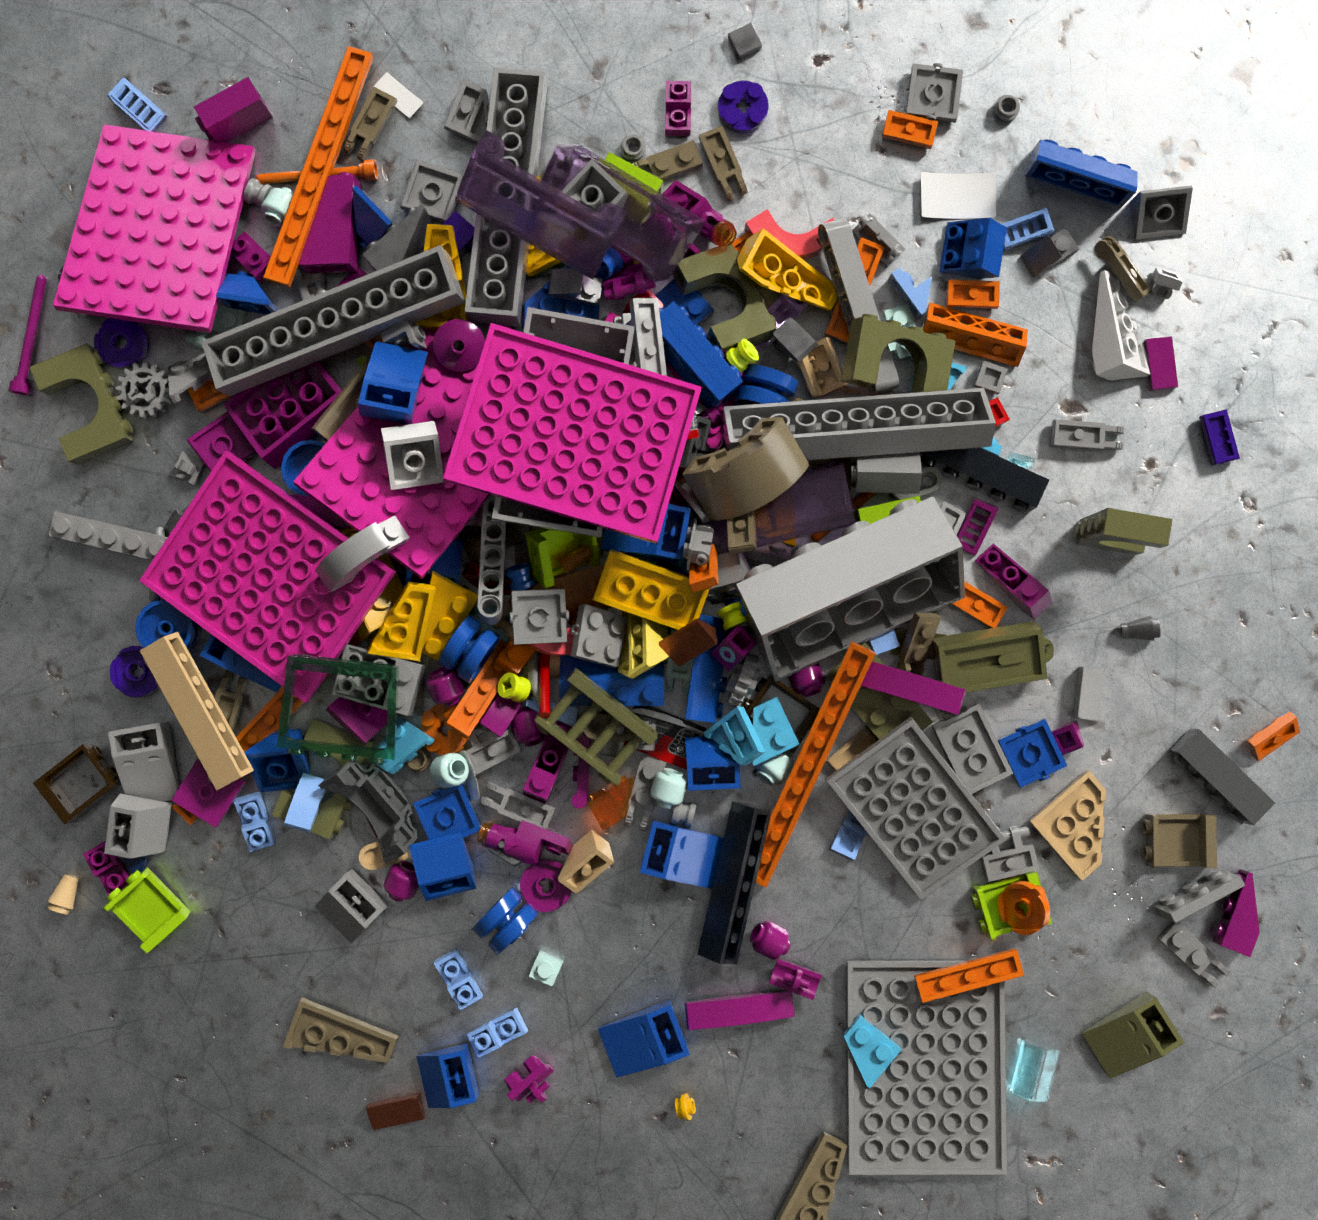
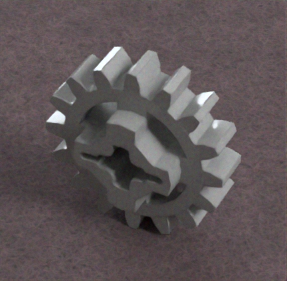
M143 362L142 368L134 363L132 371L125 368L126 377H118L122 385L115 387L117 391L121 392V395L116 397L120 402H124L121 407L126 411L130 410V414L135 417L139 414L143 419H147L148 413L154 418L157 417V410L165 412L166 410L163 405L165 403H172L168 399L169 381L165 379L168 373L164 370L160 371V367L156 364L150 367V364L147 362ZM149 374L146 378L139 377L141 375ZM146 386L147 393L144 395L143 388ZM144 403H150V404H151V405L145 406V407H140V406H138V405H142V404H144Z
M748 652L743 658L742 663L738 662L734 666L725 688L726 691L730 692L727 705L736 708L741 706L744 698H751L761 670L756 669L759 656Z

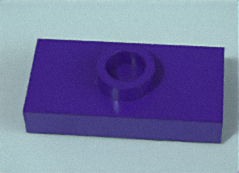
M1227 409L1200 416L1199 419L1212 466L1240 459Z

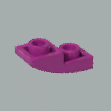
M666 81L665 136H690L691 81Z
M497 693L478 723L498 738H501L522 702L518 703L511 699L502 698Z
M104 841L83 855L94 877L100 878L109 895L117 887L122 890L128 884L125 880L131 874L119 856L104 854L106 843Z

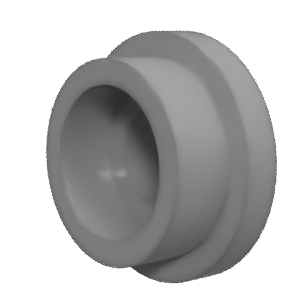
M1012 95L999 97L994 105L996 116L1003 121L1013 120L1020 111V104ZM1002 106H1009L1010 112H1005Z
M628 135L621 142V153L628 160H639L645 154L646 144L640 136ZM631 145L638 147L635 152H631L628 148Z

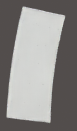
M388 72L374 86L397 98L398 102L395 107L409 118L424 103Z
M463 750L458 752V754L466 759L469 767L468 777L465 780L470 801L478 800L479 790L476 775L468 755Z

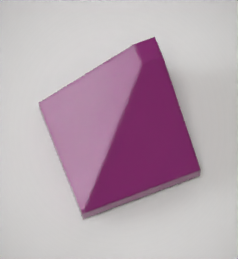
M1077 720L1051 731L1062 755L1084 747Z

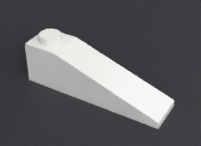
M1103 270L1100 272L1093 336V369L1096 375L1110 381L1147 377L1151 374L1143 343L1138 345L1133 332L1137 329L1135 321H1132L1125 311L1128 308V302L1120 280L1112 273Z

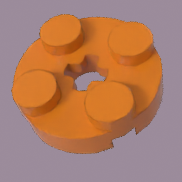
M437 704L422 714L420 730L435 739L430 746L425 744L428 751L444 755L447 753H458L464 748L463 745L466 743L467 738L452 729L447 731V736L441 732L443 724H446L457 705L446 707L445 704Z
M1017 881L1007 886L1003 893L1000 894L997 904L999 915L1004 923L1007 921L1013 927L1011 930L1015 933L1031 935L1049 923L1050 906L1046 898V892L1041 886H1035L1027 881ZM1020 904H1026L1028 908L1027 914H1025L1024 909H1020Z

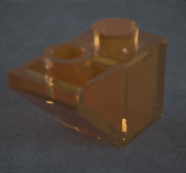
M623 775L618 786L612 783L614 787L606 792L601 788L590 795L592 800L587 804L602 830L607 829L626 817L635 782L633 776L627 778L626 775Z

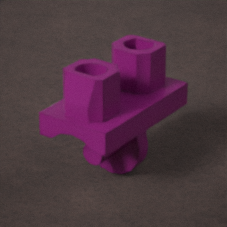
M777 958L768 983L814 1000L822 974Z
M532 1055L523 1063L530 1075L523 1080L518 1071H514L504 1079L510 1091L507 1096L511 1101L515 1099L519 1102L524 1097L530 1104L536 1098L542 1103L547 1100L544 1091L550 1087V1084L545 1079L555 1070L550 1064H545L536 1055Z

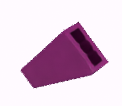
M341 172L338 175H331L327 179L300 258L299 265L308 274L358 272L359 236L356 233L352 188L357 185L362 190V184L351 173Z

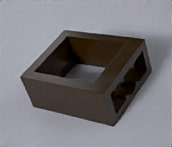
M771 675L767 679L762 677L755 687L757 694L753 700L747 699L742 706L745 708L752 725L753 718L750 716L753 713V708L759 704L772 685L808 709L794 730L800 744L812 727L820 708L780 681L775 682ZM799 745L789 749L788 751L794 754Z
M92 743L82 744L33 783L64 824L75 822L122 785L116 768L107 764L103 759L105 756L103 751ZM87 756L108 784L76 809L55 780Z

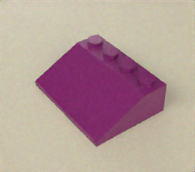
M317 361L239 392L227 400L223 406L260 458L276 469L282 464L283 457L290 447L300 441L312 440L318 435L311 428L343 389L321 361Z

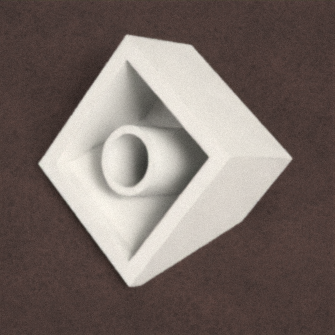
M434 421L381 428L391 490L444 482L439 438Z

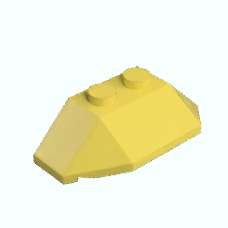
M623 611L621 616L627 617L618 672L633 679L669 657L659 646V642L668 637V626Z

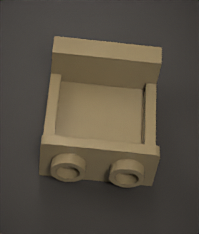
M1145 813L1146 820L1142 822V831L1146 835V846H1143L1142 855L1147 866L1152 868H1159V866L1217 868L1216 815Z

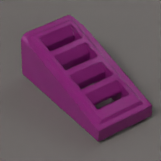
M974 497L956 535L964 551L976 556L995 518L998 507ZM976 507L989 512L988 517L975 512ZM971 517L985 522L984 526L971 522ZM967 526L979 531V536L966 531ZM962 536L976 541L975 545L973 546L962 541Z

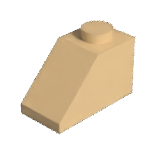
M591 829L572 846L559 874L558 881L574 893H579L614 863L609 842Z

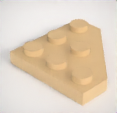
M1089 770L1081 774L1028 820L1081 881L1102 864L1101 845L1104 836L1105 817L1103 813L1106 789Z

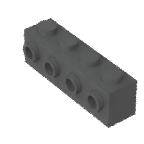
M1190 729L1170 750L1175 756L1173 760L1185 770L1188 768L1194 774L1192 778L1197 784L1203 788L1207 787L1213 792L1211 797L1221 806L1226 805L1232 811L1230 813L1231 817L1238 823L1255 825L1275 804L1200 729Z

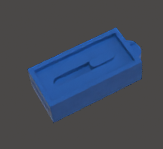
M673 301L663 310L659 307L665 360L684 382L702 387L699 399L707 408L715 406L718 409L737 392L743 382L741 373L734 365L730 366L725 361L724 354L718 346L711 345L706 339L705 331L699 325L695 326L689 319L690 315L683 306L680 305L678 307Z

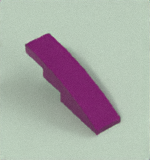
M873 661L861 685L862 687L956 715L960 713L966 689Z
M787 990L768 993L756 992L739 996L727 995L685 1003L688 1030L736 1026L795 1017L793 993Z

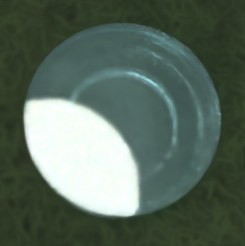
M1010 453L1008 461L1027 469H1032L1036 460L1017 453Z

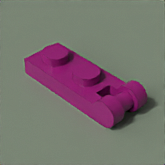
M579 735V740L577 741L589 749L591 739L585 735ZM579 756L578 766H573V782H577V793L573 795L571 800L572 805L578 809L585 807L588 803L590 764Z

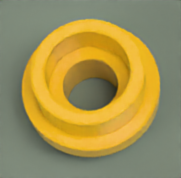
M687 1093L675 1099V1109L679 1119L690 1121L692 1114L696 1112L694 1099L689 1098Z

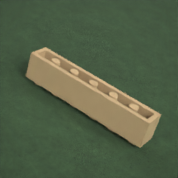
M176 632L164 636L140 650L146 666L151 670L158 688L167 699L170 710L178 719L184 735L190 741L197 759L201 761L207 772L208 779L215 789L219 790L254 771L179 633Z

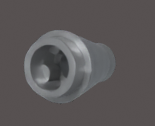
M1149 615L1120 624L1122 639L1132 638L1154 641V638L1161 636L1158 617Z

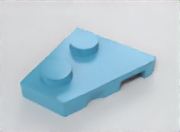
M777 697L753 708V727L765 750V753L752 762L753 766L800 745Z
M737 706L703 732L705 737L716 741L719 744V748L725 753H729L732 759L741 766L749 765L765 753L744 707Z
M396 715L371 761L385 771L394 774L407 761H411L417 756V750L425 744L430 746L435 739Z
M860 1014L853 1021L850 1028L843 1033L866 1086L871 1088L902 1050L901 1047Z

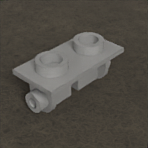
M870 213L867 216H863L858 222L859 224L852 230V233L859 240L862 237L885 246L880 260L887 267L905 250Z
M695 517L693 527L688 526L686 542L688 543L684 544L683 558L687 559L686 570H689L690 563L705 565L710 559L714 530L710 525H697L698 517Z

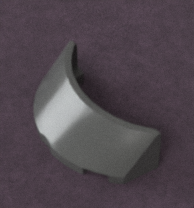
M348 760L318 785L321 789L330 790L345 797L359 808L377 835L383 861L386 864L404 855L410 848V845L416 841L417 829L412 826L410 815L413 812L407 798L393 780L379 768L373 765L368 767L358 763V760Z

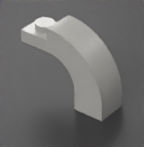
M396 516L379 524L375 522L330 552L315 571L328 591L332 592L351 582L356 574L371 561L406 543L410 537Z

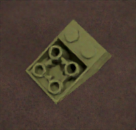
M1147 991L1081 1033L1110 1079L1159 1059L1185 1043L1158 999Z

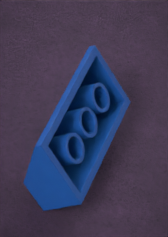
M1048 139L1044 141L1039 140L1035 146L1025 174L1026 177L1120 208L1136 193L1138 187V171L1132 170L1130 166L1122 163L1114 164L1108 162L1106 158L1098 155L1089 156L1083 154L1080 149L1073 147L1065 148L1059 146L1057 142Z
M700 614V620L716 628L717 644L693 659L684 718L716 723V718L722 717L723 703H719L720 692L725 693L727 677H722L724 666L711 652L734 629L725 631L722 618Z
M570 655L560 656L559 701L571 688L568 677L576 667L624 706H664V661L631 679L620 674L618 668L606 667ZM584 693L582 695L578 694L569 706H590L591 698Z

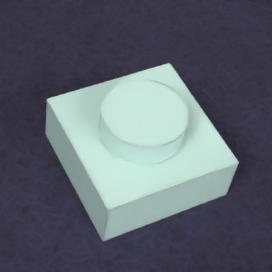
M539 951L529 977L553 986L563 961Z

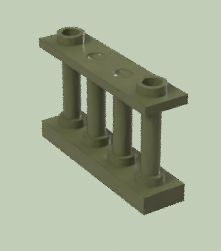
M575 667L568 677L571 688L553 708L550 716L542 718L538 713L534 721L538 723L536 726L542 733L546 735L552 734L599 771L598 775L603 781L608 784L612 782L618 786L621 782V775L617 771L640 743L644 744L646 742L651 746L657 739L658 732ZM584 693L591 698V705L567 733L555 723L578 694L582 695ZM606 710L612 715V721L587 749L576 738L599 711ZM626 726L632 731V738L613 761L607 765L596 755L620 727Z

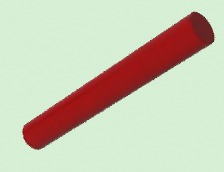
M539 652V716L548 718L550 716V655Z

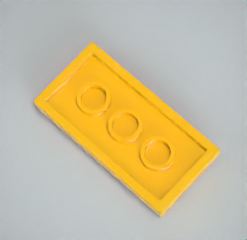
M610 549L593 600L679 630L695 619H699L709 589L693 593L689 585V576Z

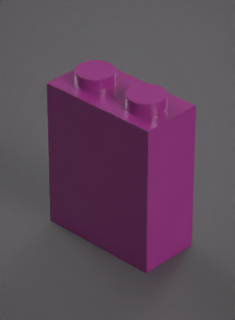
M249 77L194 106L198 114L195 120L202 132H205L210 141L214 139L217 143L220 141L229 142L273 118Z

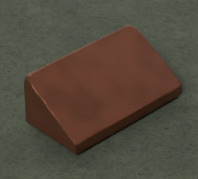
M697 618L661 640L659 646L676 665L682 666L717 644L716 628Z
M420 1092L369 1103L366 1107L373 1130L425 1119Z

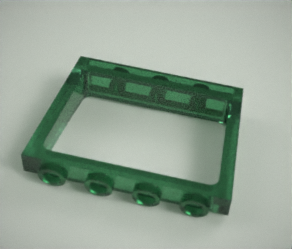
M295 653L287 655L276 747L288 748V753L302 755L304 750L315 751L314 756L324 758L331 757V753L341 754V759L357 760V756L368 757V762L384 763V759L394 760L396 757L399 665ZM303 670L386 680L388 683L386 748L291 738L289 736V727L297 671Z

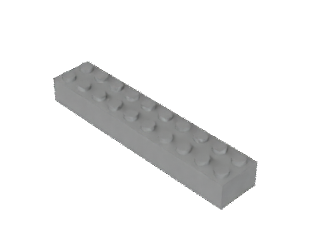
M494 68L465 304L467 320L472 323H493L502 326L520 327L547 94L546 75L542 71Z
M440 245L201 341L215 388L227 396H232L381 336L380 333L406 319L415 323L466 303L451 257Z
M984 388L723 407V433L727 452L740 445L737 440L747 434L761 418L782 417L807 460L991 447L996 425Z

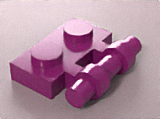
M652 260L624 267L620 271L613 273L609 279L603 280L606 301L615 298L617 301L625 299L624 296L637 292L640 295L647 293L648 289L656 288Z

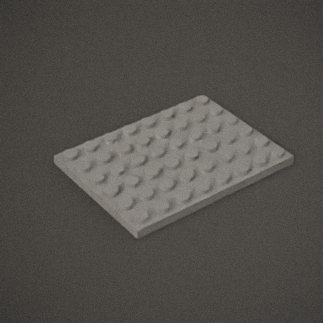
M846 961L847 1029L850 1028L853 1021L860 1014L902 1049L872 1087L868 1088L847 1045L849 1175H1007L1005 981L922 1003L914 975L965 961Z

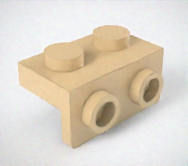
M830 337L817 341L818 346L800 362L795 360L798 369L802 371L805 378V388L813 398L824 397L848 385V383L841 382L843 369Z

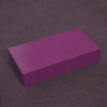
M1172 336L1146 339L1144 341V348L1151 374L1148 376L1150 391L1177 388L1178 380Z

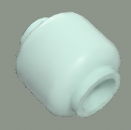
M286 187L272 188L261 204V211L264 219L269 224L276 227L283 225L294 192Z
M787 750L756 765L758 770L756 772L757 776L770 786L782 784L794 766L791 759L792 754Z
M455 752L436 757L430 766V776L433 782L442 788L459 786L465 782L469 773L466 759Z
M664 768L663 771L655 774L650 794L657 800L656 804L658 806L671 809L672 805H679L683 802L688 782L683 777L684 774L671 768Z

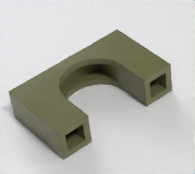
M731 242L676 261L672 273L683 295L708 286H721L732 291L740 300L742 313L735 318L711 326L706 339L712 346L716 345L721 349L724 358L727 357L726 352L730 348H736L738 342L742 339H747L753 346L770 341L773 337V332L777 329L776 320L772 314H769L765 306L764 297L760 292H757L754 281L739 270L737 261L739 251L734 249Z
M863 314L862 317L851 321L841 382L861 387L876 385L882 353L890 342H896L903 345L910 352L914 361L915 371L911 393L947 390L955 347L954 340L947 339L943 333H925L924 329L920 327H902L898 321H880L878 316L872 314Z
M87 343L29 367L38 390L47 395L75 384H89L97 394L98 410L94 419L85 427L58 438L67 461L76 465L133 442L131 436L133 428L129 420L124 419L121 411L123 410L121 407L123 404L117 400V395L115 396L112 390L114 386L113 379L108 372H105L102 365L104 361L101 359L98 349H94V347Z
M1106 508L1080 519V522H1077L1075 525L1074 537L1077 538L1076 545L1138 555L1144 553L1145 546L1162 548L1169 545L1173 519Z
M312 718L302 742L330 754L337 760L340 767L348 760H358L359 764L365 766L366 762H371L375 753V749L372 748L374 741L370 740L362 746L347 730L319 718ZM290 790L281 791L272 816L285 821L295 792ZM337 793L329 800L321 801L318 815L310 832L327 839L334 838L335 834L339 836L345 824V821L342 820L345 811H350L353 803Z

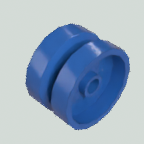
M748 364L741 377L746 385L738 388L734 402L738 405L789 402L787 398L795 395L799 382L781 371L761 365Z
M315 440L300 441L290 447L284 455L281 464L282 478L287 487L296 494L309 496L295 486L293 481L325 445L324 443Z
M163 599L151 602L141 610L136 619L135 632L137 640L143 648L164 636L178 632L187 649L190 650L201 637L202 627Z
M468 616L453 633L438 660V664L449 671L456 668L462 661L458 669V677L468 684L480 672L501 638V635L489 628L476 639L481 630V622L472 616Z
M513 887L472 928L480 938L488 936L494 929L497 930V933L489 940L488 944L497 955L509 944L512 945L526 931L529 923L538 914L530 904H524L516 913L513 911L520 903L522 897Z

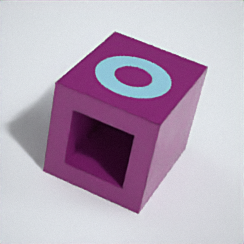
M738 625L711 654L730 671L757 642Z

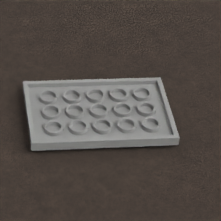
M912 717L826 778L829 785L921 900L1006 841L1002 832Z

